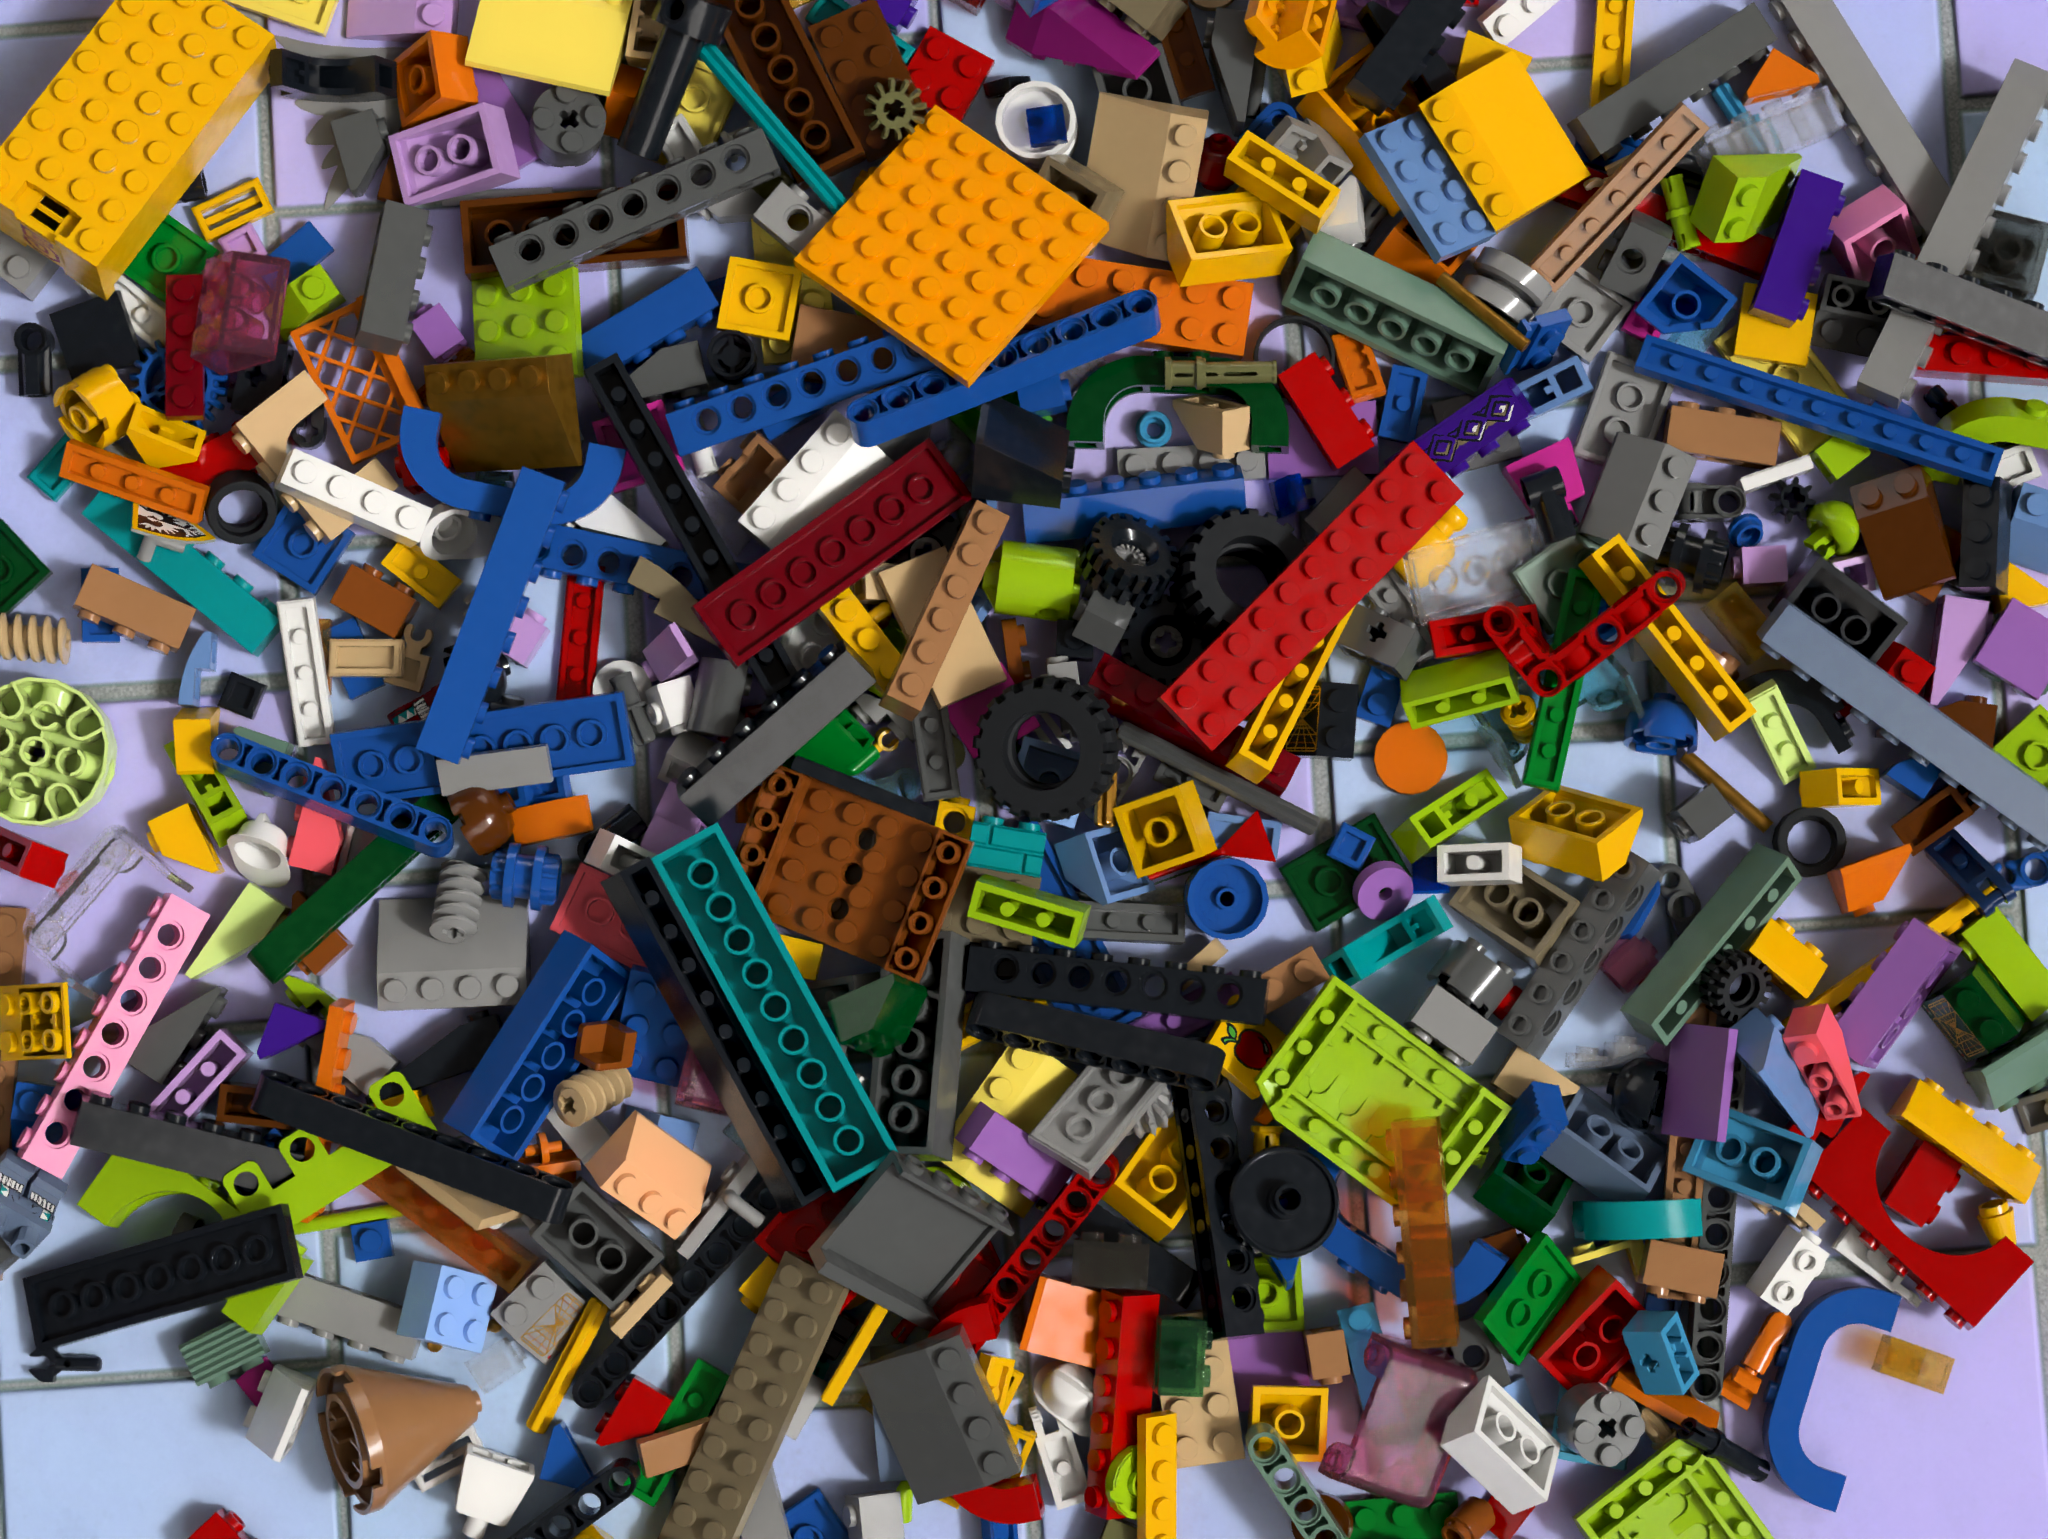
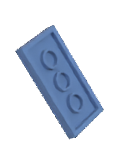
M1420 111L1364 133L1358 140L1435 264L1483 244L1496 234Z

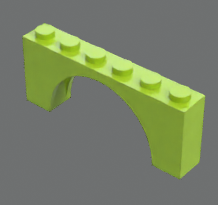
M115 1155L110 1156L77 1203L78 1206L105 1226L119 1228L127 1217L144 1204L154 1199L174 1194H188L200 1198L213 1207L223 1220L242 1215L231 1196L227 1197L218 1190L221 1184L216 1180ZM296 1240L304 1276L314 1260L305 1254L308 1248ZM301 1279L228 1299L221 1312L249 1333L262 1335Z

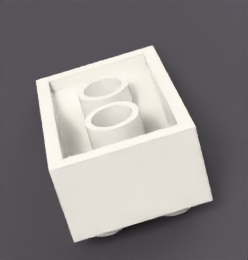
M280 1364L275 1365L272 1372L265 1370L257 1391L263 1393L258 1407L250 1406L243 1426L249 1428L245 1438L272 1460L280 1463L293 1446L315 1392L317 1379Z

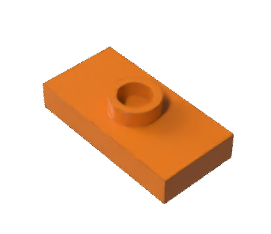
M1342 333L1330 335L1334 344L1335 360L1343 384L1354 403L1357 404L1386 395V387L1372 348Z

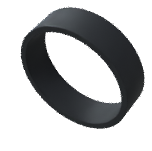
M1286 316L1273 321L1262 331L1254 348L1253 361H1259V346L1264 337L1278 326L1297 323L1312 328L1323 338L1329 351V363L1332 368L1335 363L1334 344L1328 332L1316 321L1303 316ZM1275 386L1280 396L1282 398H1286L1282 393L1281 389Z

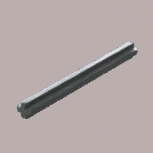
M1123 721L1116 733L1117 738H1122L1123 743L1307 835H1312L1319 825L1320 819L1318 816L1128 721Z

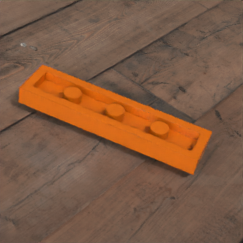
M71 439L66 443L59 477L194 524L200 523L203 519L210 486L75 439Z

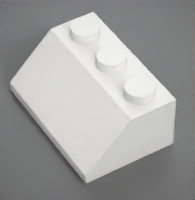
M1487 1375L1479 1381L1447 1417L1440 1446L1513 1515L1547 1502L1561 1444L1490 1375Z

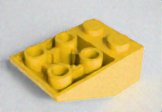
M67 982L0 986L1 1061L72 1058Z

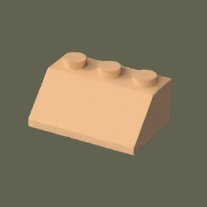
M636 1110L632 1112L585 1164L602 1190L674 1240L701 1212L712 1168L707 1160Z

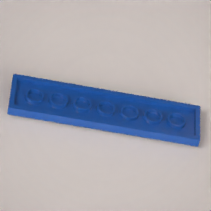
M624 690L488 710L483 724L475 722L470 735L476 738L472 753L548 743L553 777L630 767L636 764ZM426 719L333 732L330 734L336 774L398 799L442 794L436 765L438 757L415 749Z

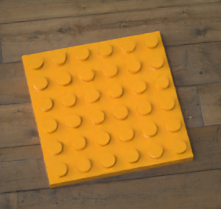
M934 105L924 116V123L917 124L914 127L915 132L912 135L908 134L793 260L795 267L969 388L1109 231V222L955 117Z

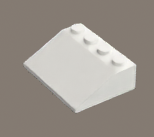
M835 409L738 520L739 526L769 552L893 464L894 461L877 445L869 448L857 445L853 441L848 419Z

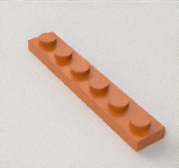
M339 998L329 1005L316 1086L345 1096V1085L341 1083L343 1071L348 1069L351 1060V1049H347L349 1035L354 1033L357 1025V1013H353L354 1000ZM318 1137L330 1155L331 1143L334 1142ZM308 1138L304 1161L309 1160L315 1151L313 1142ZM325 1207L300 1222L309 1223L319 1214H322Z

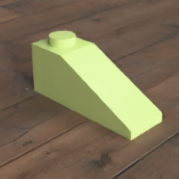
M249 882L185 975L190 979H199L252 950L288 917L287 915L291 908L257 884Z

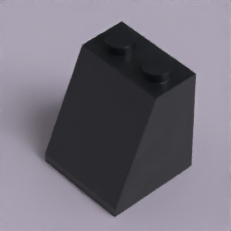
M996 398L983 403L975 441L971 498L1060 509L1062 494L1070 493L1072 472H1067L1066 468L1073 469L1076 447L1069 446L1070 431L1002 398Z

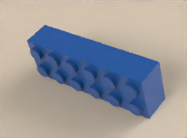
M564 930L442 1121L482 1148L518 1161L554 1105L553 1092L556 1086L563 1080L573 1076L581 1063L574 1059L579 1025L581 1023L609 1019L627 990L630 972L593 944Z

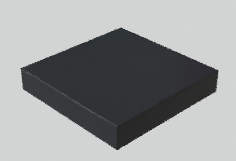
M115 290L107 301L98 296L49 314L72 380L93 367H101L104 364H109L115 370H119L133 365L136 360L144 361L120 290Z

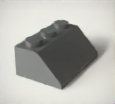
M1620 431L1616 432L1576 533L1601 545H1604L1619 533L1642 563L1658 560L1697 458L1664 442Z

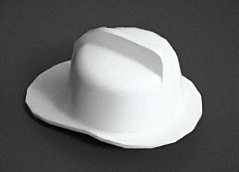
M444 503L437 504L432 508L433 510L419 542L425 556L432 560L475 559L490 553L502 521L500 517L491 515L490 522L470 519L468 518L469 511L454 508Z
M260 813L255 820L246 821L240 827L237 834L231 835L227 839V845L234 864L246 879L268 888H279L289 882L291 871L286 858L287 836L281 828L270 822L266 813Z
M1062 1360L1047 1363L1038 1371L1034 1379V1394L1038 1403L1070 1431L1079 1436L1090 1437V1417L1092 1415L1094 1398L1093 1373L1085 1366Z

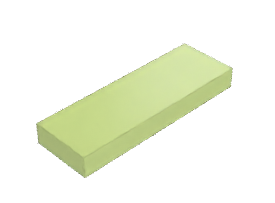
M1770 679L1745 693L1744 695L1757 711L1750 717V720L1783 785L1799 778L1800 771H1810L1817 768L1775 681Z

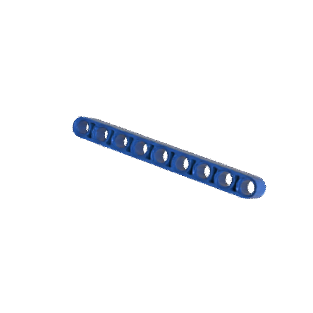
M1135 290L1014 337L969 388L937 367L852 401L846 410L853 441L861 447L869 448L1152 338L1161 329L1156 295L1149 290Z

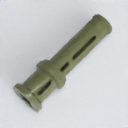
M1196 356L1195 360H1172L1171 357H1165V390H1171L1172 386H1195L1196 390H1202V388H1206V384H1277V361L1206 362V358H1202V356ZM1226 372H1253V373H1226Z

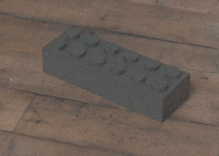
M953 931L939 932L920 983H917L926 987L928 995L906 1042L894 1047V1051L887 1056L873 1057L869 1099L899 1154L905 1157L912 1155L920 1161H952L966 997L965 982L970 939ZM881 967L880 978L892 974Z

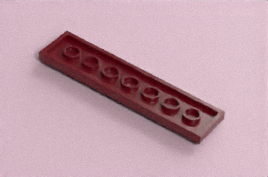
M929 437L694 604L691 610L733 667L737 669L971 501V493Z

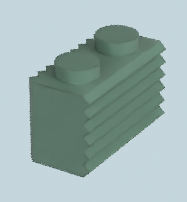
M233 1320L178 1346L195 1380V1384L200 1386L208 1383L210 1389L230 1380L228 1372L239 1366L246 1372L264 1363L262 1355L270 1352L263 1335L251 1334Z

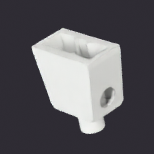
M467 1442L455 1500V1511L467 1515L462 1533L474 1539H483L489 1523L505 1527L534 1480V1464Z

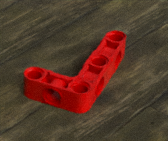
M1666 567L1657 571L1641 585L1638 584L1555 650H1553L1540 632L1531 625L1519 608L1508 601H1500L1486 611L1483 617V627L1499 647L1509 664L1523 677L1531 689L1539 696L1552 697L1574 680L1583 677L1662 615V612L1675 603L1684 593L1686 581L1678 569ZM1665 576L1672 578L1677 584L1676 593L1668 596L1662 594L1657 586L1659 578ZM1502 610L1509 614L1511 618L1509 628L1501 629L1495 625L1493 621L1495 611ZM1602 623L1612 624L1617 630L1616 640L1611 642L1604 641L1598 633L1599 625ZM1544 669L1554 671L1558 677L1557 686L1547 687L1543 685L1540 680V672Z

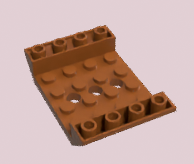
M781 765L763 781L735 855L773 923L881 966L884 970L903 978L920 983L975 842ZM872 829L876 834V843L871 849L864 850L859 845V836L864 830ZM858 864L862 869L863 875L857 884L851 885L845 878V871L850 865ZM843 898L848 903L849 911L843 919L837 920L832 915L831 907L837 899Z

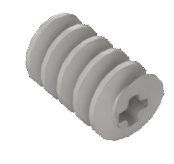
M447 860L441 863L440 883L436 889L435 909L432 912L433 922L430 924L429 932L439 941L457 944L463 942L466 936L474 935L478 930V925L475 922L479 920L480 912L477 909L482 906V898L480 896L484 893V885L482 883L486 881L487 873L483 869L461 860Z

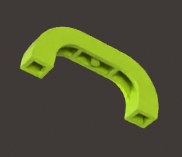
M2010 397L1978 399L1952 410L1934 426L1987 444L2010 442L2048 450V404L2038 399L2022 400ZM1922 465L1933 481L1958 485L1960 477Z

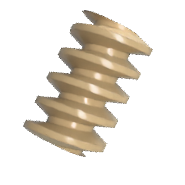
M1 613L0 653L3 659L11 660L16 655L18 660L26 661L30 656L33 662L40 663L45 656L48 663L55 664L60 657L62 664L67 665L71 652L70 629H67L65 618H60L55 628L52 626L51 617L49 616L45 617L42 626H38L35 615H31L27 625H23L21 614H16L13 623L9 624L7 614Z
M589 1067L578 1074H574L569 1079L563 1080L556 1086L553 1092V1104L558 1117L566 1125L578 1127L593 1117L599 1116L604 1111H608L613 1106L619 1105L632 1094L633 1080L627 1068L595 1071Z

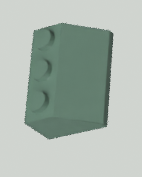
M2048 1019L1962 1072L1966 1080L1970 1082L1971 1088L1985 1110H1995L1998 1108L1999 1112L2006 1111L2019 1102L2017 1096L2029 1089L2031 1093H2034L2048 1085Z

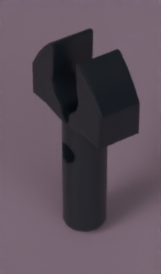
M58 1348L42 1352H36L35 1349L29 1355L30 1357L46 1356L50 1361L55 1362V1365L49 1366L46 1370L40 1368L29 1369V1372L41 1382H56L57 1374L61 1371L98 1372L102 1368V1359L100 1357L63 1356L58 1351Z

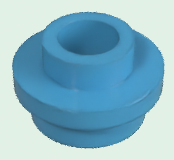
M1147 412L1136 423V437L1142 445L1148 448L1162 447L1171 438L1172 424L1169 418L1161 412ZM1151 424H1156L1160 427L1161 433L1158 436L1152 437L1147 433V427Z

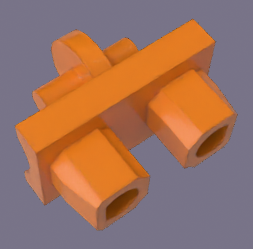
M545 1132L537 1133V1144L528 1145L524 1151L525 1156H521L518 1162L561 1177L573 1184L576 1181V1171L581 1170L580 1158H577L572 1149L562 1150L561 1140L548 1142Z

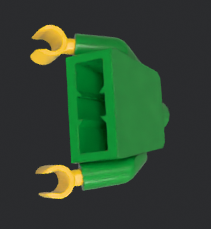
M844 709L787 759L783 766L790 768L794 756L799 755L849 776H858L880 758V752L883 750L886 752L895 750L898 747L899 740L895 738L890 744L883 745L882 738L891 731L890 728H880L873 737L847 709Z

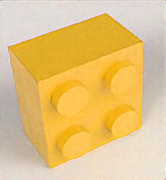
M1193 780L1112 808L1137 879L1203 857L1218 850Z

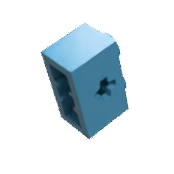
M1638 1310L1622 1330L1624 1343L1629 1350L1636 1376L1640 1380L1644 1394L1684 1395L1700 1375L1677 1311Z

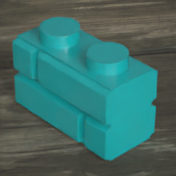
M982 815L981 822L973 821L970 841L975 842L966 866L1040 878L1047 833L1040 832L1041 825L1019 822L1018 828L1003 826L1004 819Z

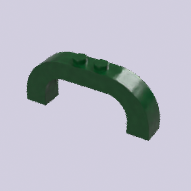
M1153 351L1151 356H1131L1112 361L1091 374L1077 390L1072 400L1067 416L1066 429L1070 431L1069 446L1076 447V449L1105 450V427L1110 411L1123 398L1138 393L1223 395L1236 400L1240 404L1250 406V419L1252 422L1251 449L1255 453L1289 454V422L1284 402L1272 383L1206 384V388H1202V390H1196L1195 386H1172L1171 390H1165V357H1171L1172 360H1195L1196 356H1202V358H1206V362H1233L1237 360L1210 357L1209 353L1200 351L1190 352L1188 357L1173 356V353L1169 351ZM1226 372V373H1253V372Z

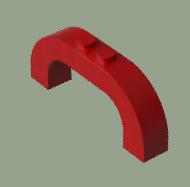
M992 1294L968 1299L949 1309L939 1318V1321L929 1332L927 1338L963 1324L971 1344L997 1339L1000 1326ZM1036 1473L1003 1479L986 1487L952 1496L956 1502L970 1513L995 1523L1021 1524L1042 1520L1045 1511Z

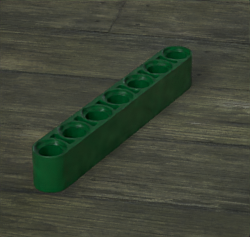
M442 794L422 796L414 803L416 806L447 818L452 825L459 819V815H453L447 796H442ZM399 817L392 825L398 829H404L412 821L407 817ZM439 830L432 831L428 834L427 839L434 842L444 832ZM376 837L250 951L247 958L272 984L277 983L421 853L382 837Z

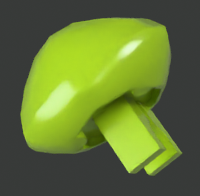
M1838 500L1825 501L1808 507L1806 510V524L1812 534L1803 541L1805 547L1816 550L1826 559L1833 555L1845 556L1850 554L1860 536V527L1854 508L1849 503Z

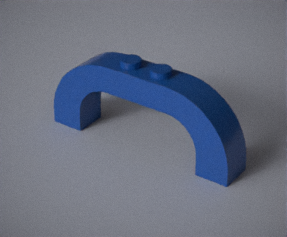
M404 406L400 424V445L407 468L416 482L427 493L442 503L469 511L468 518L490 522L491 515L503 518L514 488L468 480L450 472L444 465L438 449L443 414ZM589 442L582 474L570 488L565 490L570 493L562 514L555 512L551 525H563L578 521L596 511L607 501L621 477L626 449Z
M1310 1146L1307 1152L1317 1157L1327 1167L1337 1184L1343 1169ZM1340 1209L1332 1233L1322 1244L1324 1248L1338 1257L1336 1261L1338 1265L1350 1273L1355 1274L1358 1270L1370 1278L1367 1283L1378 1292L1386 1295L1389 1291L1404 1301L1430 1308L1450 1307L1476 1297L1498 1277L1510 1259L1478 1237L1456 1267L1443 1272L1425 1271L1414 1266L1354 1226L1343 1216Z
M1862 1286L1845 1287L1828 1292L1814 1300L1801 1312L1790 1330L1786 1344H1781L1774 1360V1366L1778 1367L1774 1381L1769 1380L1763 1396V1402L1767 1403L1762 1425L1764 1451L1770 1467L1781 1483L1796 1496L1815 1506L1836 1512L1847 1477L1841 1473L1815 1465L1805 1455L1799 1440L1801 1418L1823 1347L1836 1330L1850 1324H1866L1891 1332L1902 1296Z

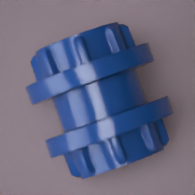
M510 842L508 848H498L494 851L491 862L489 895L492 899L502 900V906L508 908L514 907L516 898L530 899V909L535 911H541L543 905H554L559 897L562 858L559 854L549 853L548 846L538 845L535 855L521 854V843Z

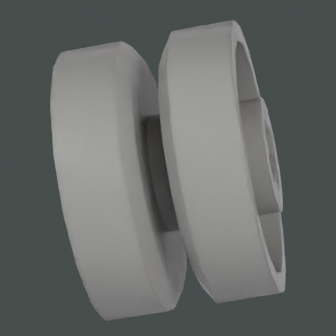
M1484 247L1474 262L1473 266L1478 275L1468 274L1461 283L1462 286L1498 315L1517 324V326L1521 319L1526 318L1528 323L1532 322L1535 316L1530 307H1541L1552 290L1549 282L1531 267L1517 258L1492 247Z

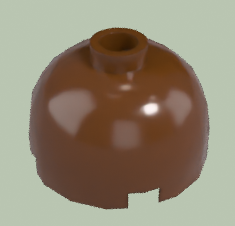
M471 787L447 796L453 815H459L463 824L460 827L463 835L479 856L483 855L484 857L504 845L513 834L515 824L512 812L516 811L517 807L508 791L500 793L498 789L486 790L481 787Z

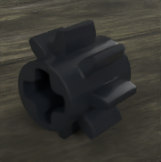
M1797 476L1793 478L1788 486L1784 481L1779 480L1776 486L1780 493H1771L1768 496L1770 501H1775L1776 506L1771 514L1776 515L1780 513L1784 515L1785 524L1790 523L1794 515H1797L1802 521L1805 520L1807 513L1803 508L1816 504V501L1808 499V492L1812 489V486L1809 485L1804 488L1799 485ZM1790 492L1794 493L1796 501H1800L1793 508H1790L1789 501L1784 499Z

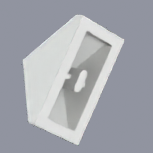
M1350 175L1338 187L1341 191L1337 206L1320 231L1347 244L1365 242L1364 197L1357 179ZM1301 226L1309 244L1314 233Z

